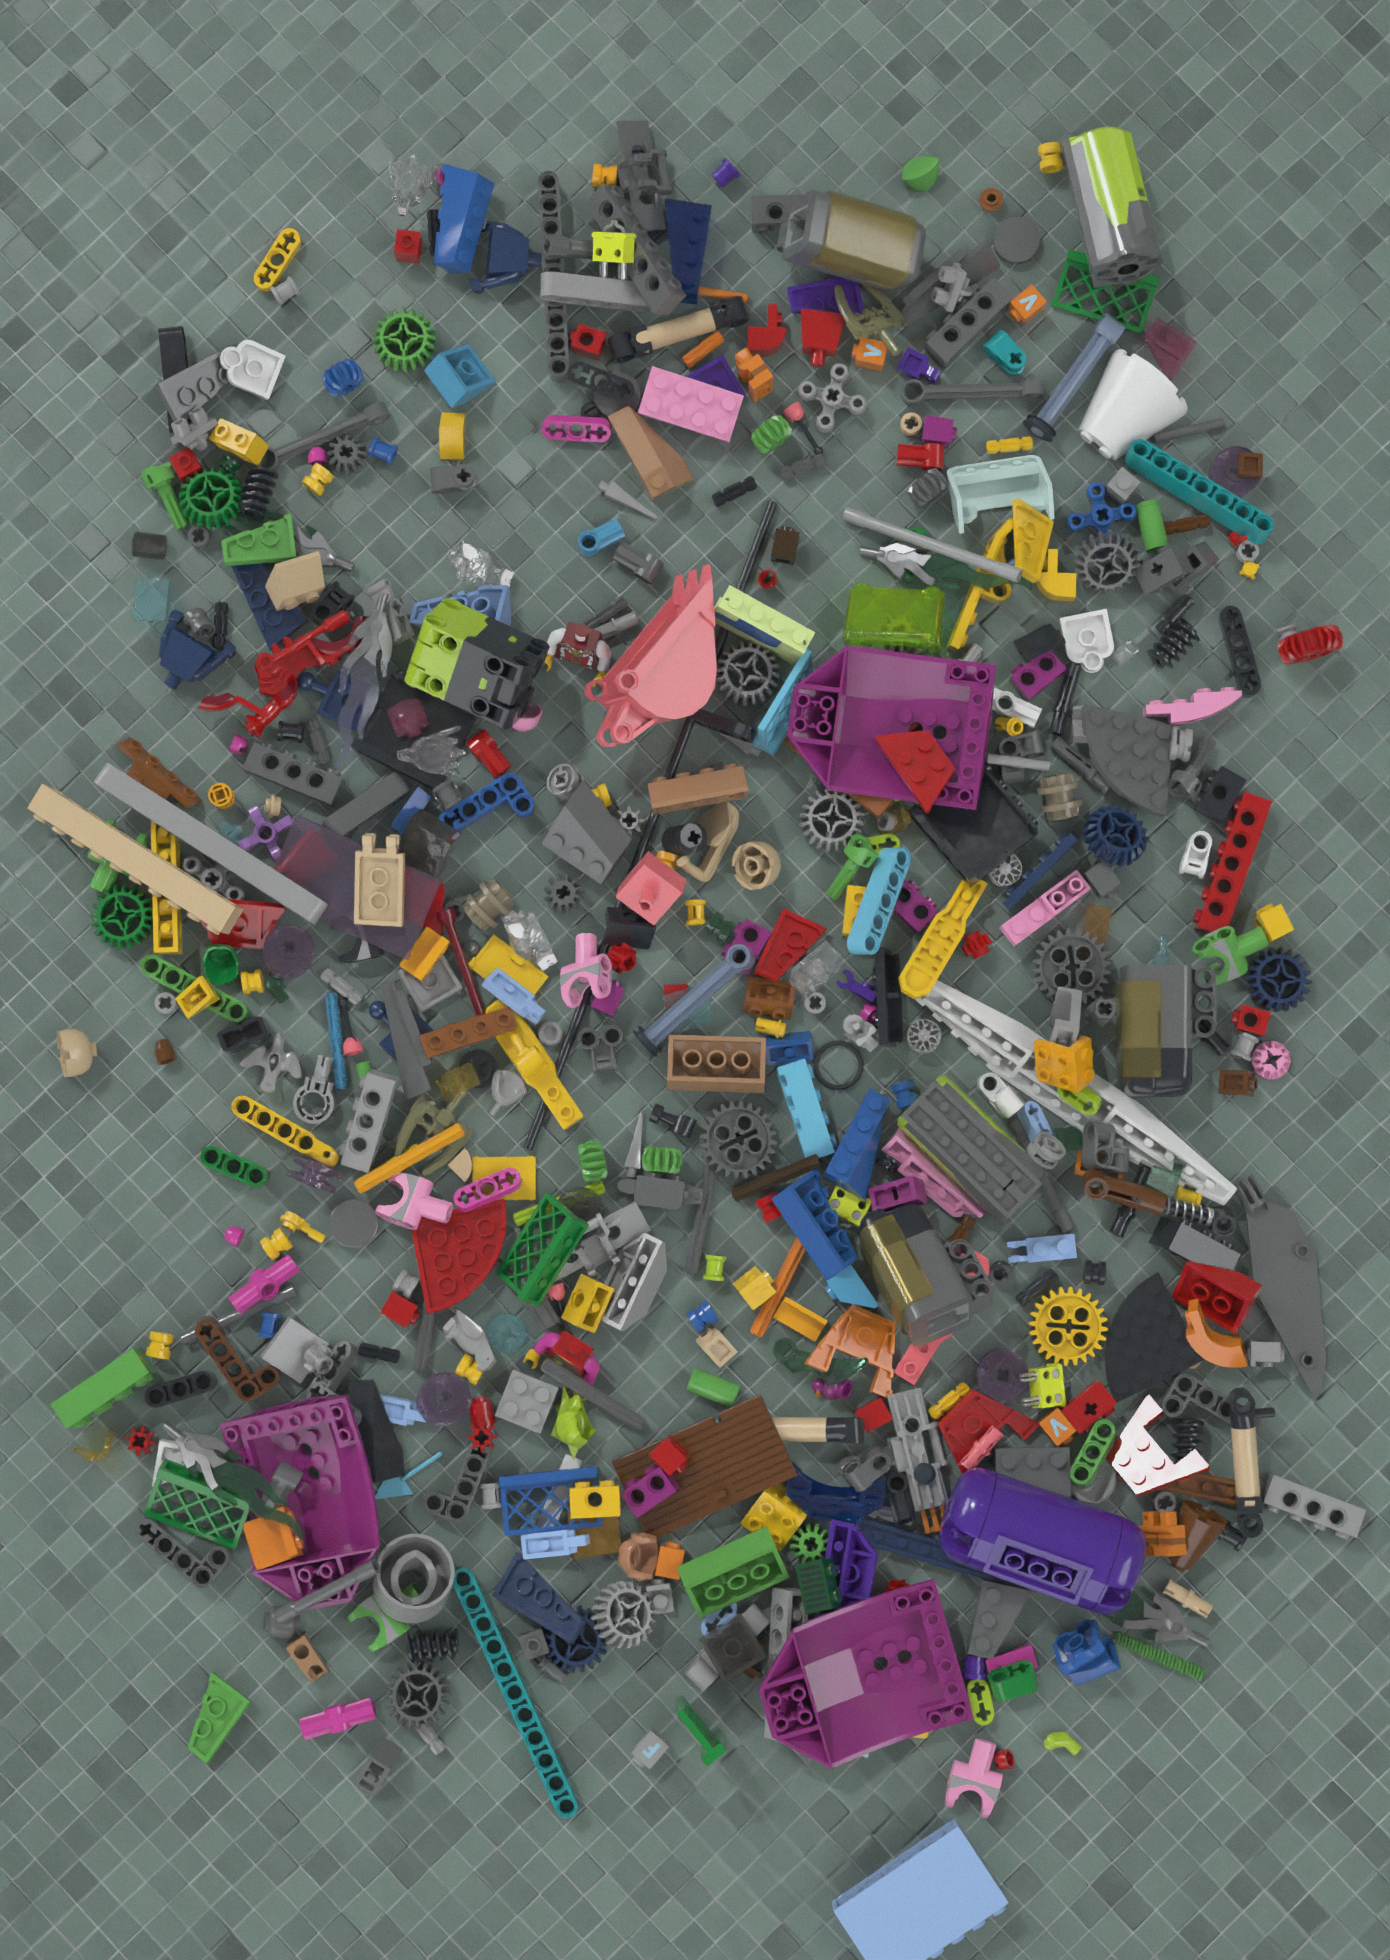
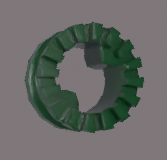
M224 454L222 456L223 460L218 461L217 464L228 474H233L234 477L236 475L235 470H240L241 467L232 458Z

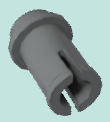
M546 1654L537 1666L540 1668V1672L544 1671L560 1685L570 1672L561 1670L559 1664L554 1665L553 1656L548 1658Z

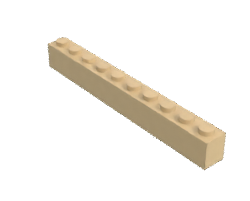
M41 784L27 808L34 812L33 817L44 824L48 821L54 825L52 830L60 835H70L73 837L71 842L81 848L87 846L91 849L90 854L102 861L104 858L109 860L111 868L120 873L123 870L130 874L128 877L130 880L139 885L142 883L148 885L150 893L157 897L165 896L169 899L167 901L169 905L178 910L181 907L187 910L189 918L196 922L204 921L208 924L206 928L217 935L220 932L229 934L244 910L51 786Z

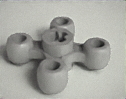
M842 363L832 366L830 370L831 383L827 387L819 388L811 381H804L798 387V396L801 400H816L822 404L823 411L816 419V427L822 433H828L833 430L835 425L834 413L838 409L845 408L854 415H861L867 408V401L863 396H848L842 391V385L849 376L847 366ZM841 371L843 375L838 376L836 372ZM804 389H809L811 392H810V393H804L803 390H804ZM828 395L837 396L836 401L828 400ZM854 403H860L861 407H855ZM826 420L829 424L823 425L821 422Z
M188 856L183 860V870L189 875L198 876L201 882L217 893H222L227 899H232V894L238 892L237 900H245L244 890L227 882L226 875L229 870L220 864L213 868H206L196 856ZM191 862L196 863V866L193 869H189V864ZM213 875L219 879V881H215V886L209 883Z

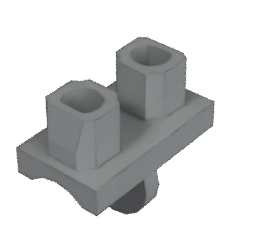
M953 262L952 267L941 266L939 280L946 282L944 289L935 287L931 294L933 302L942 305L946 311L952 313L957 301L962 302L964 296H971L973 293V289L968 286L970 279L966 277L967 272L960 268V263Z
M194 408L188 413L192 424L188 425L187 420L183 418L171 424L175 435L170 439L174 445L180 442L183 445H187L191 450L196 448L199 451H203L207 448L206 440L210 437L207 431L218 425L215 418L208 417L203 408Z
M849 1014L843 1020V1029L846 1032L844 1036L849 1041L859 1047L866 1048L869 1052L879 1045V1040L874 1035L877 1030L872 1024L856 1014Z

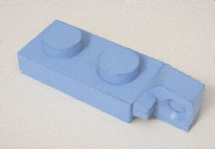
M496 968L481 985L524 1018L526 1017V1019L534 1024H537L546 1012L537 1005L538 1003L534 999L535 995L499 968Z
M380 1394L390 1422L407 1426V1424L413 1425L415 1420L425 1423L428 1420L430 1410L417 1408V1402Z
M569 1529L520 1535L523 1559L570 1555L578 1552L577 1546L590 1544L589 1534L576 1535L575 1530Z

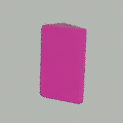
M1031 1643L995 1654L993 1659L984 1658L988 1674L996 1668L1022 1660L1032 1662L1034 1668L1038 1667Z

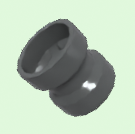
M194 608L184 616V624L191 630L193 637L197 641H205L215 633L216 627L214 623L208 619L207 613L202 608Z

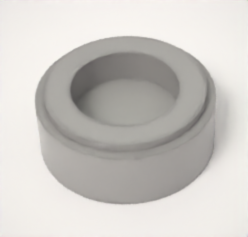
M548 1021L541 1025L538 1035L542 1043L554 1046L562 1040L563 1031L558 1023Z

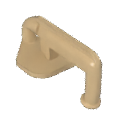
M730 802L718 803L702 813L697 823L703 826L707 833L706 845L710 846L700 867L698 868L692 864L688 856H682L676 863L678 867H681L686 873L700 882H708L711 879L738 828L739 812Z

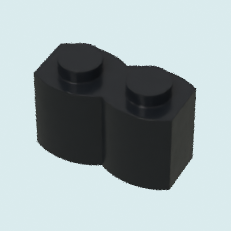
M263 1017L249 1018L241 1023L240 1026L226 1027L217 1034L221 1048L226 1053L240 1052L247 1048L249 1044L263 1043L272 1036L268 1023Z

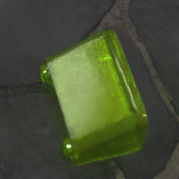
M855 583V587H850L842 641L845 646H858L862 642L864 646L875 644L910 646L921 649V645H923V648H929V652L941 653L946 595L944 592H940L941 588L926 587V590L869 587L867 583Z

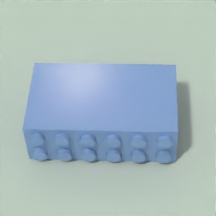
M955 1818L831 1901L834 1913L865 1960H926L929 1957L934 1959L943 1953V1948L949 1943L954 1945L960 1942L965 1937L964 1933L970 1929L975 1931L985 1924L986 1918L992 1914L994 1917L1001 1914L1006 1909L1005 1905L1009 1903L1000 1886Z

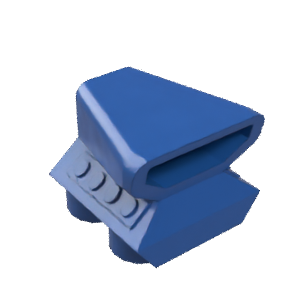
M1095 1619L1081 1621L1074 1631L1060 1634L1052 1644L1060 1670L1064 1676L1068 1675L1077 1686L1121 1668L1114 1641L1105 1634L1101 1635L1098 1621Z

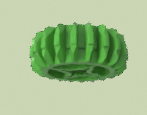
M404 307L401 309V314H397L396 309H393L392 317L384 314L386 322L378 320L377 324L381 329L376 328L373 330L377 336L372 338L373 344L376 345L374 351L375 353H380L378 356L380 361L386 360L385 366L387 368L393 364V369L396 372L400 366H402L404 372L408 371V366H412L413 371H416L417 363L425 366L423 358L431 360L432 356L428 351L433 352L436 350L432 344L437 342L436 336L433 335L435 329L434 327H429L431 324L429 319L423 320V313H419L415 317L416 312L413 308L409 314H407ZM408 324L419 328L423 335L410 332ZM400 325L397 332L390 333L389 336H387L388 333L394 327ZM404 331L408 338L407 343H405V349L401 343ZM422 344L417 352L409 355L412 348L419 347ZM386 345L399 348L401 356L391 353L386 348Z

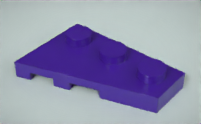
M838 277L787 287L791 313L801 314V309L840 313L834 292L835 287L840 285L853 314L859 313L861 315L864 307L859 283Z
M723 354L685 376L743 395L744 397L746 396Z

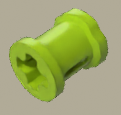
M705 1255L707 1266L706 1275H703V1279L724 1281L722 1276L723 1265L727 1257Z

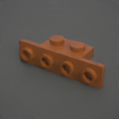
M128 738L119 743L118 748L134 761L126 775L167 801L171 796H174L188 809L199 804L201 798L196 795V792L181 782L174 772L164 767L157 757L147 752L140 742L133 738Z
M505 1007L481 1016H471L459 1023L447 1024L441 1029L420 1035L419 1039L426 1057L432 1058L517 1030L518 1025L511 1008Z

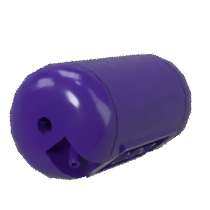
M982 1467L968 1469L958 1478L948 1499L939 1533L941 1549L949 1559L956 1563L1105 1615L1117 1613L1128 1603L1132 1590L1140 1578L1146 1554L1144 1532L1131 1520Z

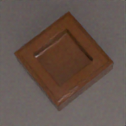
M1239 452L1237 457V477L1261 479L1263 453Z

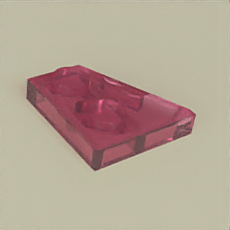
M1158 317L1143 338L1163 373L1171 382L1197 343Z

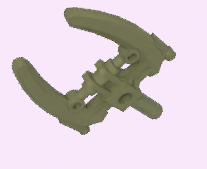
M860 283V286L868 291L882 308L880 310L875 309V307H870L869 310L865 308L861 315L859 313L853 314L846 301L842 287L837 285L834 289L835 299L840 313L847 323L846 326L853 334L854 339L859 340L860 336L867 338L872 333L874 338L881 337L893 356L899 355L901 349L888 332V329L893 327V329L897 330L899 325L906 327L908 321L905 320L900 311L895 308L879 289ZM866 320L867 323L861 324L859 321Z
M460 1086L445 1109H438L434 1106L435 1102L425 1100L424 1094H420L401 1127L396 1142L395 1156L398 1157L404 1153L407 1141L416 1124L425 1127L428 1136L430 1133L435 1136L457 1124L458 1122L455 1121L453 1113L468 1093V1090ZM425 1113L432 1117V1124L424 1121L423 1115ZM460 1121L458 1124L463 1129L465 1135L447 1145L445 1150L422 1170V1175L427 1177L445 1166L458 1153L461 1147L465 1146L472 1134H474V1130L466 1129L465 1123Z

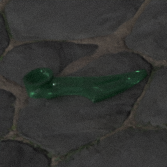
M781 1338L773 1345L775 1358L792 1373L800 1371L814 1372L825 1381L827 1387L850 1378L869 1361L867 1357L856 1359L832 1358L828 1371L822 1372L805 1364L806 1359L811 1353L799 1350L792 1339ZM784 1345L792 1347V1352L787 1357H782L779 1354L780 1348Z

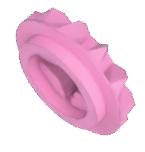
M1276 1041L1261 1043L1252 1054V1066L1255 1072L1265 1079L1272 1080L1282 1077L1288 1071L1291 1063L1289 1051L1283 1044ZM1268 1052L1272 1056L1280 1055V1058L1275 1061V1067L1272 1064H1262L1268 1059Z

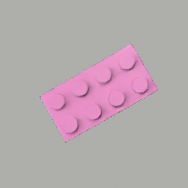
M652 366L637 414L729 443L744 396Z

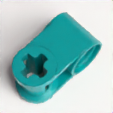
M1000 329L983 345L985 353L1007 374L1018 376L1024 371L1027 359L1026 354L1013 342L1005 331Z

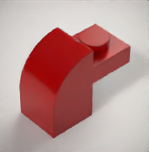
M768 304L767 327L748 326V350L753 357L757 354L760 357L771 356L778 352L785 342L786 328H779L782 327V312H778V304Z

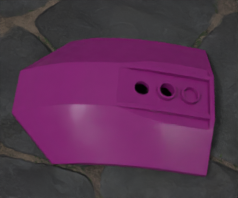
M847 645L793 687L787 736L828 790L918 802L875 742V737L878 735L910 732L911 724L918 722L923 726V731L928 730L955 767L954 774L945 784L944 790L937 797L934 805L976 810L988 747L996 665ZM938 726H944L947 730L946 737L941 740L936 739L934 736V730Z
M348 1395L319 1396L275 1405L219 1424L225 1443L230 1448L229 1456L238 1486L256 1492L246 1522L274 1513V1510L271 1511L265 1508L260 1499L272 1481L271 1478L281 1461L303 1472L294 1491H290L281 1507H289L295 1514L297 1521L295 1528L297 1534H300L302 1537L304 1555L262 1570L255 1567L251 1555L252 1574L291 1600L297 1601L354 1571L355 1568L374 1558L380 1546L379 1517L365 1449ZM304 1443L312 1448V1454L305 1452L303 1448ZM313 1466L318 1469L320 1474L318 1479H314L309 1475V1467ZM361 1582L306 1610L351 1602Z
M934 1579L852 1603L818 1616L792 1629L758 1689L772 1738L832 1770L853 1759L896 1742L974 1719ZM902 1650H908L911 1653L910 1658L906 1661H901L897 1658L898 1653ZM876 1658H886L888 1661L887 1666L884 1669L875 1668L874 1660Z

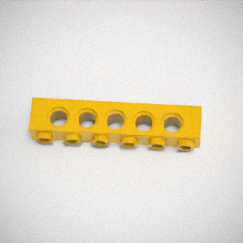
M151 821V851L181 869L180 839ZM152 894L154 953L157 955H183L182 907L178 910L167 903L169 899L165 896L157 897Z

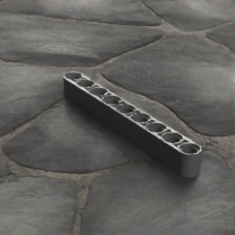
M547 170L543 171L538 177L543 272L565 273L564 258L546 257L542 249L546 235L563 236L559 178L555 172ZM547 181L555 183L552 188H545L543 186ZM547 204L556 206L553 211H546L544 209ZM549 227L557 228V232L554 234H548L545 231ZM544 301L548 371L550 378L554 382L562 383L568 379L567 371L570 366L566 303L553 304L550 301ZM554 319H560L563 322L558 327H553L550 324ZM555 342L564 344L560 350H554L551 346ZM557 365H562L565 367V370L562 373H555L553 368Z

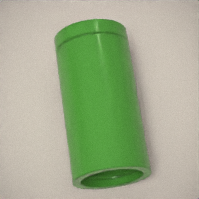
M1148 500L1136 504L1135 507L1137 509L1145 552H1157L1160 548L1168 545L1159 500Z
M695 1367L686 1390L727 1407H732L740 1385Z

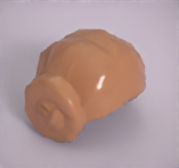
M634 1532L631 1534L630 1539L621 1544L619 1547L618 1563L627 1572V1578H634L637 1581L653 1579L659 1557L657 1536Z

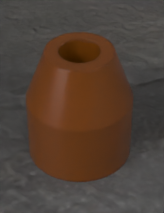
M167 1039L158 1040L155 1044L157 1064L165 1065L176 1061L175 1051Z

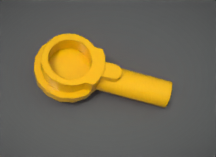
M286 1211L285 1215L280 1217V1220L283 1222L282 1227L291 1232L300 1230L319 1243H322L326 1236L311 1228L305 1219L293 1212Z

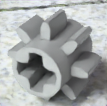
M628 806L627 812L623 813L619 810L618 814L621 818L618 821L630 836H632L634 831L641 833L638 825L645 822L644 819H638L640 810L634 813L631 811L630 806ZM629 816L632 817L633 821H636L632 823V827H627V824L623 823V821H627Z
M322 1344L311 1346L305 1352L304 1359L307 1362L303 1366L316 1376L319 1373L325 1374L333 1366L334 1361L330 1357L334 1353Z

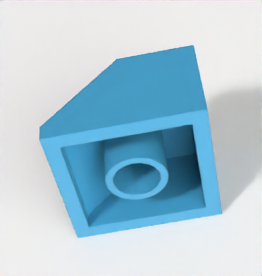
M469 344L439 353L424 370L451 408L466 404L496 382Z
M851 1264L828 1280H825L827 1286L824 1289L832 1300L837 1299L840 1302L871 1308L879 1306Z

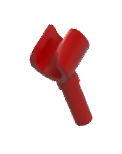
M1232 532L1227 537L1235 548L1241 542L1247 540L1246 535H1239L1236 532Z

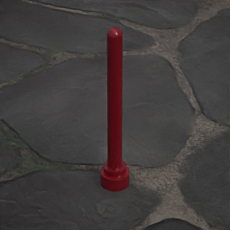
M454 907L439 911L435 915L438 922H441L442 926L446 928L475 1014L479 1016L484 1015L485 1011L454 922H456Z

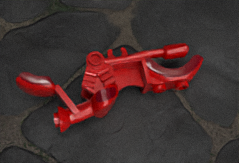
M344 610L325 619L323 625L304 636L300 635L293 642L289 637H284L282 642L285 646L284 649L278 648L277 644L273 643L271 648L272 656L263 652L257 655L254 669L258 676L260 695L273 697L262 709L239 695L235 697L230 693H225L219 696L204 697L198 710L221 712L230 709L238 703L255 714L253 716L245 715L247 722L244 725L251 736L255 734L259 739L263 734L264 728L282 711L287 710L292 705L297 693V677L301 671L313 666H318L320 669L326 664L331 667L342 661L341 656L348 652L351 654L362 640V638L359 639L352 633L368 616H359L355 620L350 634L340 641L326 642L315 637L326 631L332 632L348 623L350 615Z

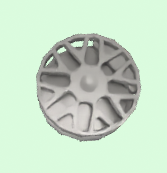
M1172 727L1169 760L1181 759V762L1189 761L1193 741L1192 729L1180 730L1179 727Z
M559 764L550 771L547 777V788L553 795L567 802L576 791V788L579 787V782L584 780V776L569 764Z
M1012 854L988 873L989 880L999 887L1006 888L1012 886L1022 874L1021 861L1016 855Z
M919 1019L913 1022L908 1029L906 1036L907 1044L915 1053L921 1055L929 1054L938 1047L941 1031L933 1021Z
M1043 1131L1035 1136L1034 1141L1030 1142L1026 1149L1032 1160L1045 1169H1053L1058 1164V1160L1062 1159L1066 1153L1065 1147L1055 1136Z

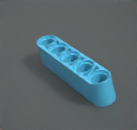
M883 848L880 851L847 939V948L851 954L872 955L877 953L910 866L911 854L907 848Z

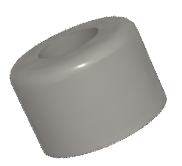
M406 1534L388 1543L378 1558L381 1572L374 1575L373 1592L379 1607L389 1617L403 1623H420L431 1619L443 1609L452 1588L455 1571L450 1553L439 1541L423 1534ZM413 1570L425 1576L427 1587L420 1596L410 1598L401 1592L398 1577L405 1571Z

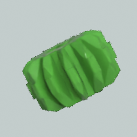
M776 415L767 419L756 428V431L752 433L751 440L762 454L771 453L787 441L792 434V429L786 419L781 415Z
M587 1141L579 1144L577 1150L583 1179L586 1182H597L605 1179L608 1173L602 1144L599 1141Z
M648 1146L644 1148L642 1154V1168L650 1172L677 1174L682 1166V1152L674 1148Z
M806 1522L807 1531L805 1532L799 1526L797 1531L801 1535L793 1534L791 1537L793 1540L798 1541V1543L790 1544V1548H800L794 1553V1557L798 1558L804 1554L802 1563H806L808 1557H811V1561H815V1556L817 1555L820 1559H825L821 1551L826 1552L827 1547L823 1546V1544H828V1538L822 1539V1537L828 1531L823 1529L818 1533L820 1528L818 1523L811 1530L810 1523ZM809 1537H814V1541L817 1544L816 1548L812 1546V1550L807 1549V1545L804 1543L806 1539L810 1540Z

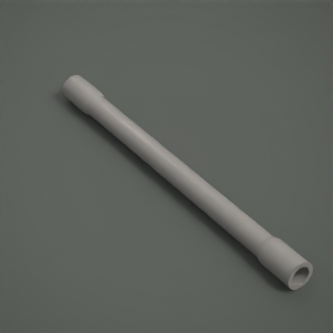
M847 507L843 513L842 520L859 527H866L978 567L1007 580L1018 583L1022 576V569L991 560L873 518L855 509Z

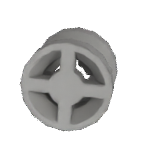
M403 1269L391 1290L403 1293L404 1297L409 1300L421 1279L417 1276H410L409 1272Z

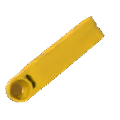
M238 1096L233 1100L232 1111L239 1118L322 1165L333 1167L338 1163L340 1156L335 1149L320 1141L313 1133L252 1098ZM247 1100L250 1104V1109L247 1113L241 1114L238 1106L242 1101ZM268 1112L271 1116V1121L268 1125L262 1126L259 1122L260 1115ZM285 1124H289L292 1128V1133L287 1138H283L280 1134V1129ZM306 1136H310L313 1140V1145L308 1150H304L301 1146V1141ZM327 1152H330L329 1158H326Z

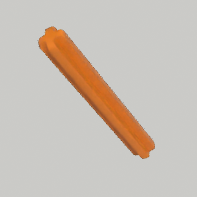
M797 1237L772 1285L776 1293L763 1303L750 1329V1332L758 1337H763L806 1251Z

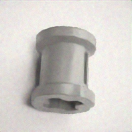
M290 276L280 285L269 287L279 306H282L283 302L292 296L300 295Z
M1239 1031L1238 1042L1235 1049L1231 1050L1230 1055L1250 1062V1054L1255 1043L1259 1042V1039Z
M499 1482L479 1484V1488L482 1489L483 1504L480 1505L481 1509L502 1507L499 1499Z

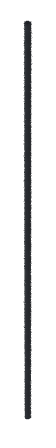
M768 501L738 580L736 589L743 593L776 510V502ZM722 626L715 641L716 663H718L729 634V630ZM690 716L686 717L664 775L666 780L674 779L693 729L694 722L689 720ZM652 810L627 875L646 853L660 814L653 815ZM617 899L615 908L624 909L625 904ZM603 939L597 955L602 953L607 955L610 945L603 944ZM591 986L585 990L581 1004L576 1007L555 1065L559 1079L591 998ZM543 1099L540 1102L524 1144V1148L532 1151L548 1111V1106Z

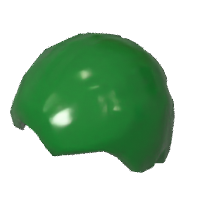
M223 943L213 944L204 953L202 959L205 977L213 985L230 984L237 979L239 959L236 951L230 945Z

